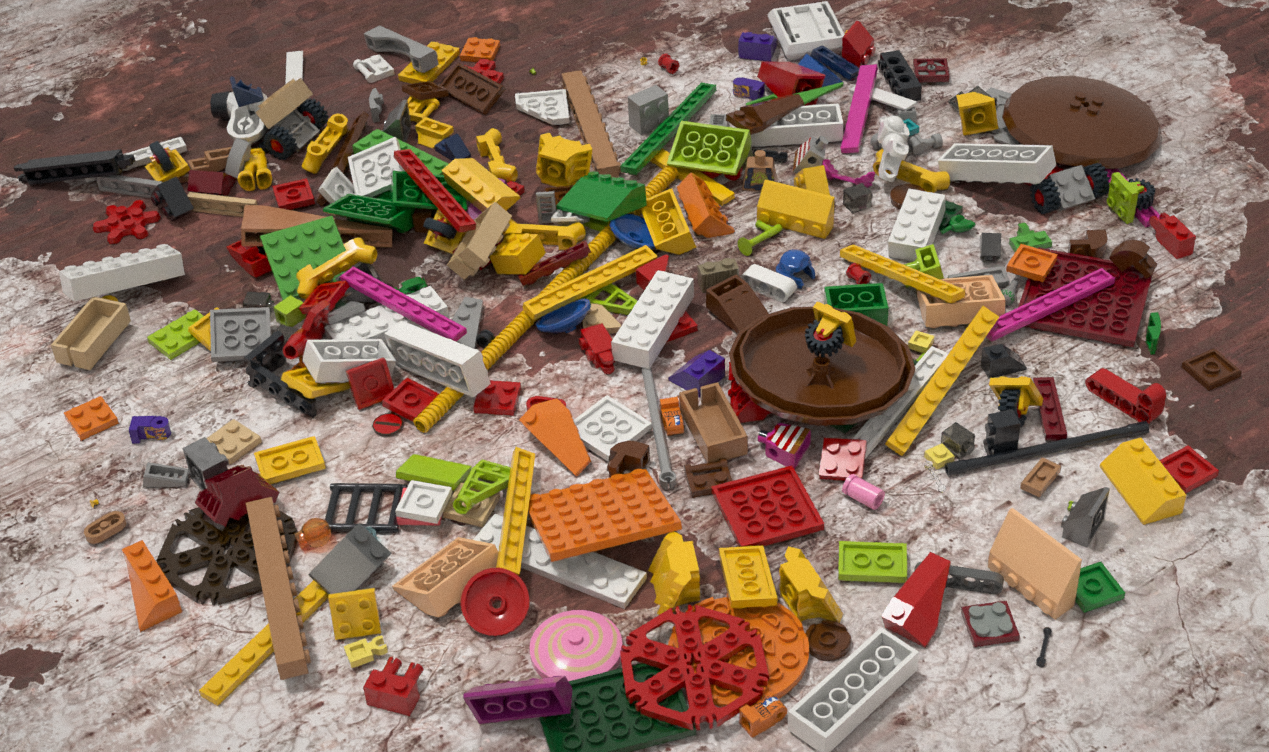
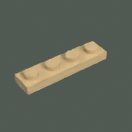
M189 192L187 195L194 207L192 211L243 217L245 205H258L257 200L192 192Z

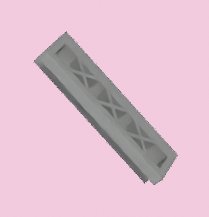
M121 175L96 177L100 191L151 198V193L156 186L163 183L161 181Z

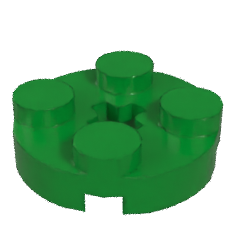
M414 277L402 282L401 288L397 289V287H394V289L408 295L426 288L428 285L424 278Z

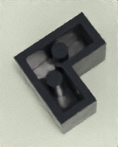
M177 176L157 185L151 193V201L154 206H157L159 210L163 209L165 216L170 218L171 221L191 213L194 209Z

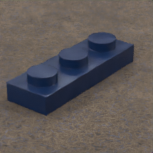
M823 45L812 50L811 56L829 66L831 70L837 71L844 78L850 80L858 76L860 68Z

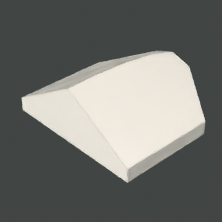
M559 209L556 210L551 218V222L557 226L571 225L576 222L583 224L590 220V217Z

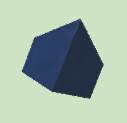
M230 77L238 107L257 103L264 99L260 87L253 89L251 88L252 84L248 86L242 80L236 83L235 78Z

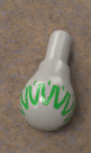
M1012 280L1009 286L1001 290L1005 298V306H1009L1015 301L1016 288L1019 284L1017 280Z

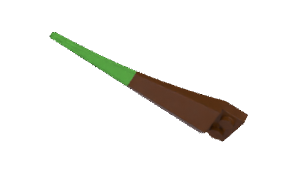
M843 82L740 107V110L726 114V121L736 128L749 130L750 135L756 134L804 104L842 88Z

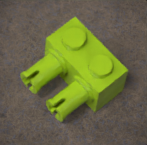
M934 244L916 249L917 259L903 264L937 279H944Z

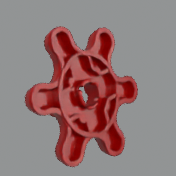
M142 200L134 201L128 208L125 206L116 207L115 205H109L106 208L108 218L96 221L93 224V231L95 233L110 232L107 237L109 244H117L124 236L133 235L137 239H144L148 236V231L144 226L149 223L158 222L161 216L157 211L143 212L146 209V204Z

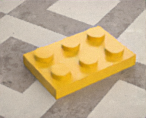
M307 367L283 372L281 380L287 383L290 388L300 391L304 397L309 399L350 389L349 382H315Z
M315 436L254 452L260 475L270 484L326 469Z

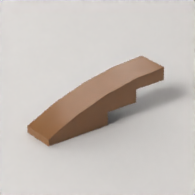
M232 147L205 151V158L188 160V166L191 170L220 171L226 168ZM189 171L185 175L178 177L180 183L188 182Z

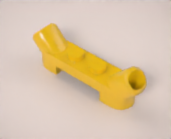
M333 114L330 117L326 128L315 142L311 141L308 145L307 154L301 165L302 169L313 174L318 173L323 161L340 139L349 132L346 116Z
M492 128L485 135L476 136V144L480 156L489 157V172L497 178L506 180L507 183L510 180L515 182L518 177L517 168L505 164L504 157L500 154L498 145L502 142L501 133Z
M883 149L876 153V162L873 164V170L878 176ZM903 160L900 163L896 178L918 185L926 192L935 193L937 190L948 189L950 186V176L946 171L932 172ZM885 170L888 174H891L890 170Z
M511 218L508 222L510 226L502 233L504 235L503 240L512 233L538 234L542 244L558 245L559 250H566L576 245L586 235L584 226L579 222L569 226L518 224Z
M354 238L343 244L346 251L315 269L310 264L302 268L296 274V278L299 281L298 295L303 299H307L318 284L332 280L336 275L349 270L358 262L373 264L377 259L376 248L365 245L362 238Z

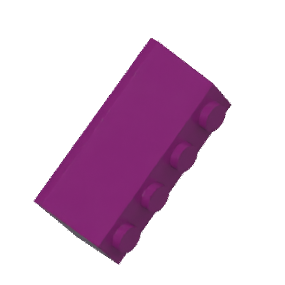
M553 676L550 678H532L525 681H509L507 683L475 686L463 694V699L478 723L485 724L570 714L573 689L566 676Z

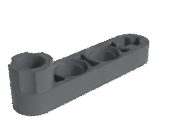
M921 562L916 564L914 571L921 564ZM950 565L949 575L952 578L947 579L946 587L989 594H997L1003 590L1004 577L1000 573ZM965 578H973L975 581H967Z

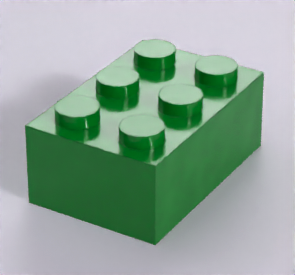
M883 283L824 287V304H828L833 308L861 313L888 326L889 308Z

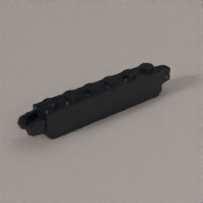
M119 149L32 159L27 163L15 165L14 170L16 172L23 171L24 174L19 175L18 180L27 181L31 185L117 175L123 169L131 166L136 160L133 154L123 155L122 150Z

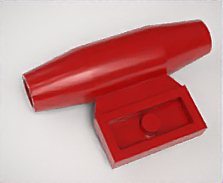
M322 300L309 310L302 328L291 335L283 347V354L286 358L295 359L303 356L307 340H322L325 335V325L321 321L324 322L330 312L328 311L330 303Z

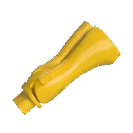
M261 148L250 150V159L245 161L244 171L238 174V183L246 191L255 190V172H257L256 181L260 190L267 189L272 183V174L267 167V158Z

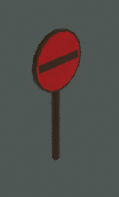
M391 411V413L378 416L373 421L372 427L378 435L390 436L401 430L403 420L395 412Z

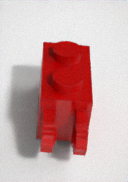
M1166 212L1161 213L1159 218L1157 216L1150 217L1149 222L1151 227L1156 230L1155 236L1157 241L1173 257L1179 259L1193 254L1196 236L1174 215L1169 216Z
M603 323L581 329L579 345L582 350L585 349L588 361H592L595 368L600 367L604 374L613 373L615 371L613 366L615 360L612 355L611 345L613 339Z

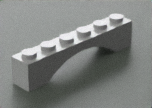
M377 26L364 33L369 49L376 52L385 51L404 54L411 58L413 69L421 73L439 65L438 55L434 49L382 26Z

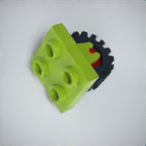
M1119 172L1112 173L1107 204L1126 224L1133 223L1136 208L1142 210V208L1148 209V207L1152 206L1155 195L1154 185H1150L1151 182H1145L1144 179L1139 181V178H1135V181L1133 179L1127 181Z

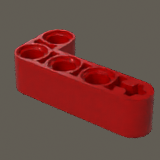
M1100 368L1085 380V385L1091 393L1138 422L1147 421L1149 424L1163 413L1166 391L1158 383H1153L1142 391L1105 368Z

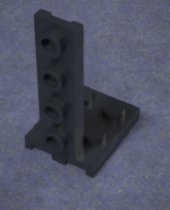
M277 330L244 357V360L248 362L246 374L250 377L247 383L252 388L261 386L269 391L270 394L284 400L288 405L299 409L301 413L314 418L317 415V410L315 409L316 399L304 397L303 393L290 388L287 383L273 373L286 362V357L283 354V347L285 346L284 335Z

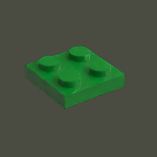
M1101 561L1080 569L1075 602L1084 613L1125 599V591Z

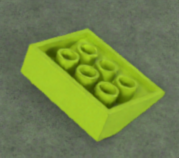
M681 121L667 166L737 175L748 156L752 144L750 131L747 129Z

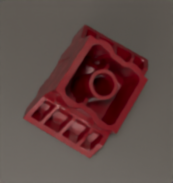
M237 465L204 480L207 488L198 493L195 504L215 523L226 527L230 517L239 521L241 516L248 513L247 502L272 497L273 503H276L280 492L259 473L254 472L251 466Z

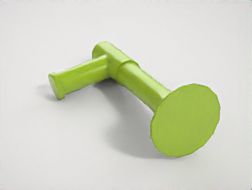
M758 220L755 227L764 230V232L750 240L743 237L740 238L737 243L740 252L745 256H749L752 253L753 246L781 232L782 226L777 224L772 227Z

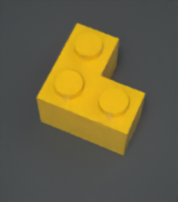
M824 165L804 168L795 175V187L830 195Z

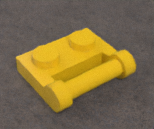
M410 96L407 99L410 121H415L418 124L425 117L428 118L432 111L439 107V101L435 98L418 100ZM425 106H428L422 114H419Z

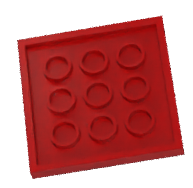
M792 465L711 486L712 494L739 547L767 546L824 530L825 524Z

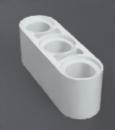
M756 264L751 265L740 276L750 285L754 292L779 302H785L797 290V284L793 279Z

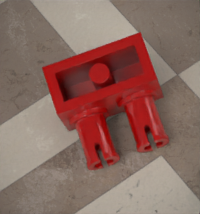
M389 657L383 670L373 669L363 686L367 705L411 716L420 699L417 681L424 671L422 665L417 663L415 666V662H411L404 677L396 675L402 666L401 660L398 658L394 660V657Z

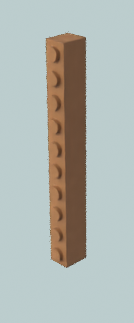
M581 70L562 73L563 89L566 90V97L584 145L590 144L592 147L591 165L593 170L602 175L610 174L611 177H619L621 164L618 162L616 152H614L613 143L610 142L609 133L606 132L605 123H602V116L599 113L598 105L595 104L594 95H591V87L588 85L587 77L583 76Z
M272 497L247 502L246 507L280 680L308 674L307 664L311 663L309 650H304L303 648L308 645L305 632L300 633V629H304L302 617L296 614L301 611L298 598L293 599V596H297L295 583H290V580L294 579L291 566H286V564H290L288 550L283 551L284 548H287L285 535L280 536V533H283L284 530L282 521L277 520V518L281 517L279 506L273 504Z

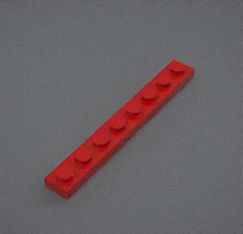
M411 149L394 151V159L458 232L476 230L477 223Z

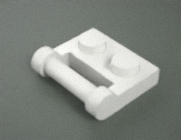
M373 55L362 61L357 59L353 62V67L359 70L369 83L395 75L394 69L380 55Z

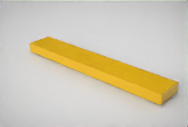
M662 148L650 161L663 169L667 165L670 153ZM676 167L678 170L677 178L681 181L691 172L703 179L713 194L712 198L721 206L735 198L734 192L702 172Z

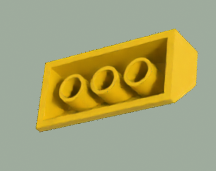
M473 158L454 159L442 169L447 184L481 212L485 211L494 202L499 204L504 210H508L520 199L517 193Z
M765 180L757 204V221L761 220L773 226L780 224L782 228L826 239L834 227L835 197Z
M672 188L646 199L647 206L640 209L656 249L680 255L697 248Z
M1141 437L1121 443L1100 463L1099 467L1143 525L1183 513L1186 494Z

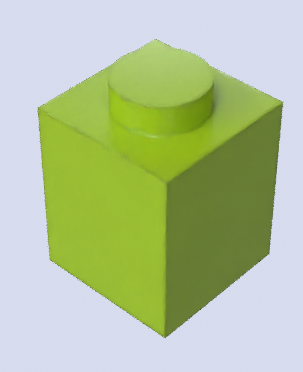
M290 295L275 305L273 308L276 322L290 329L304 320L306 314H302L299 310L303 302Z

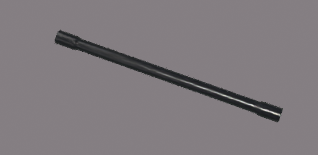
M1142 421L1119 428L987 456L948 462L944 465L945 472L949 476L972 469L1094 443L1149 433V425L1147 421Z

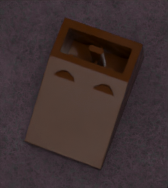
M737 274L706 289V308L737 334L760 316L769 314L750 285Z

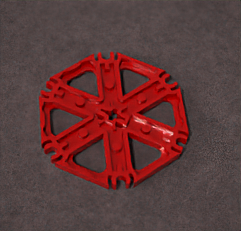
M688 605L687 612H681L679 606H676L675 615L672 612V608L630 632L629 636L626 637V644L630 646H621L620 658L626 699L628 698L630 704L634 701H639L636 703V710L640 711L642 715L689 730H693L692 722H695L697 730H700L701 722H707L709 728L713 729V720L716 721L717 727L739 714L741 707L747 704L750 707L761 699V696L764 695V688L759 687L760 685L768 686L769 673L760 633L757 635V629L747 632L750 629V623L745 622V619L695 605V612H693L691 605ZM702 618H709L728 624L729 629L702 645L698 622ZM670 622L675 626L678 648L650 640L646 635L662 624ZM752 647L756 667L746 669L726 663L725 661L745 648ZM692 659L697 666L696 673H694V668L691 666ZM632 661H637L663 670L645 682L639 683L633 678L631 663ZM710 684L741 693L742 695L724 707H717L713 703ZM685 687L689 706L687 711L678 712L658 705L659 702Z

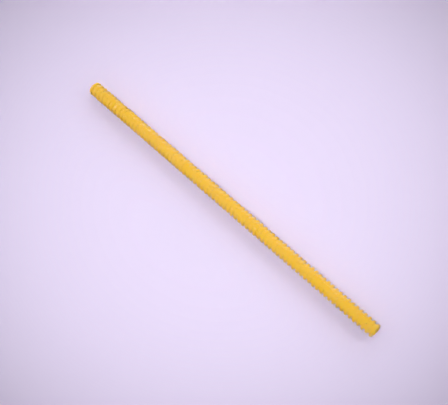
M666 165L645 186L646 199L663 192L678 177L676 167ZM637 209L628 214L639 216L640 214H642L641 209ZM610 223L588 244L591 253L582 260L577 259L571 262V265L564 268L537 296L582 275L617 239L610 228ZM524 309L481 351L482 360L487 371L537 321V319L533 320ZM446 387L414 419L415 427L420 432L427 433L455 405L464 393Z

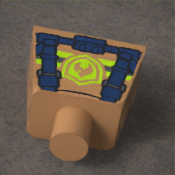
M757 150L755 151V157L747 158L743 177V191H762L765 180L777 182L774 159L772 157H765V151Z

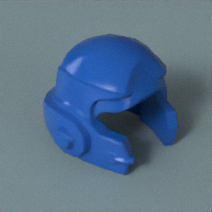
M791 249L786 251L776 266V272L793 279L798 289H802L804 283L801 278L795 277L793 273L803 270L812 280L815 279V269L812 267L810 257L801 250Z

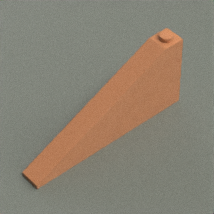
M245 205L241 226L242 246H263L260 240L261 235L322 219L325 216L264 205ZM334 218L343 244L354 238H362L365 245L392 247L391 228Z

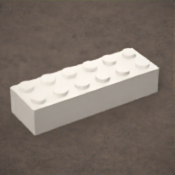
M839 103L801 106L762 132L750 135L752 147L800 145L810 136L817 139L820 136H824L828 142L842 141L843 120Z
M954 143L938 159L940 171H946L949 174L950 181L965 180L966 182L982 181L984 183L993 181L998 183L1039 184L1056 166L1052 145Z
M162 244L156 246V249L150 250L145 248L140 249L138 253L134 254L123 253L117 258L105 257L102 261H88L78 267L75 265L67 266L64 268L65 270L59 271L62 290L73 301H78L185 275L182 255L169 245Z
M657 270L611 342L612 355L615 361L646 369L651 368L678 324L679 318L683 316L694 298L693 278Z
M431 286L407 295L449 318L447 305ZM384 305L371 308L324 327L327 340L382 339L388 349L389 346L384 333L400 321L429 331Z
M400 321L384 333L391 354L396 360V366L471 397H475L491 384L488 377L489 373L482 360L483 356L477 349L404 321Z
M881 627L788 711V730L818 752H831L917 671L919 652Z

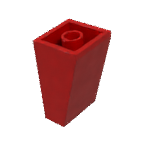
M761 62L757 75L778 98L820 88L825 79L824 74L792 62ZM818 98L803 106L816 105Z

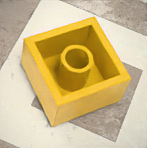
M512 233L507 235L505 240L496 246V250L489 257L497 274H527L546 252L538 234Z

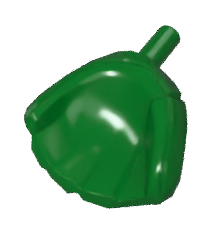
M956 215L949 220V226L940 230V233L943 235L950 230L953 232H967L974 228L976 224L971 220L965 219L963 215Z

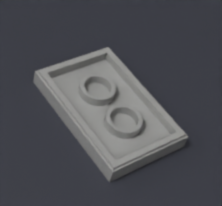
M342 300L335 304V308L329 312L327 319L321 322L332 325L365 310L363 303Z

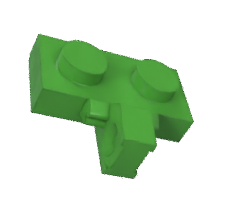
M1026 223L1018 224L1017 237L1009 238V245L1016 252L1020 244L1037 249L1038 247L1049 248L1052 247V240L1045 231L1035 233L1034 230L1030 231Z

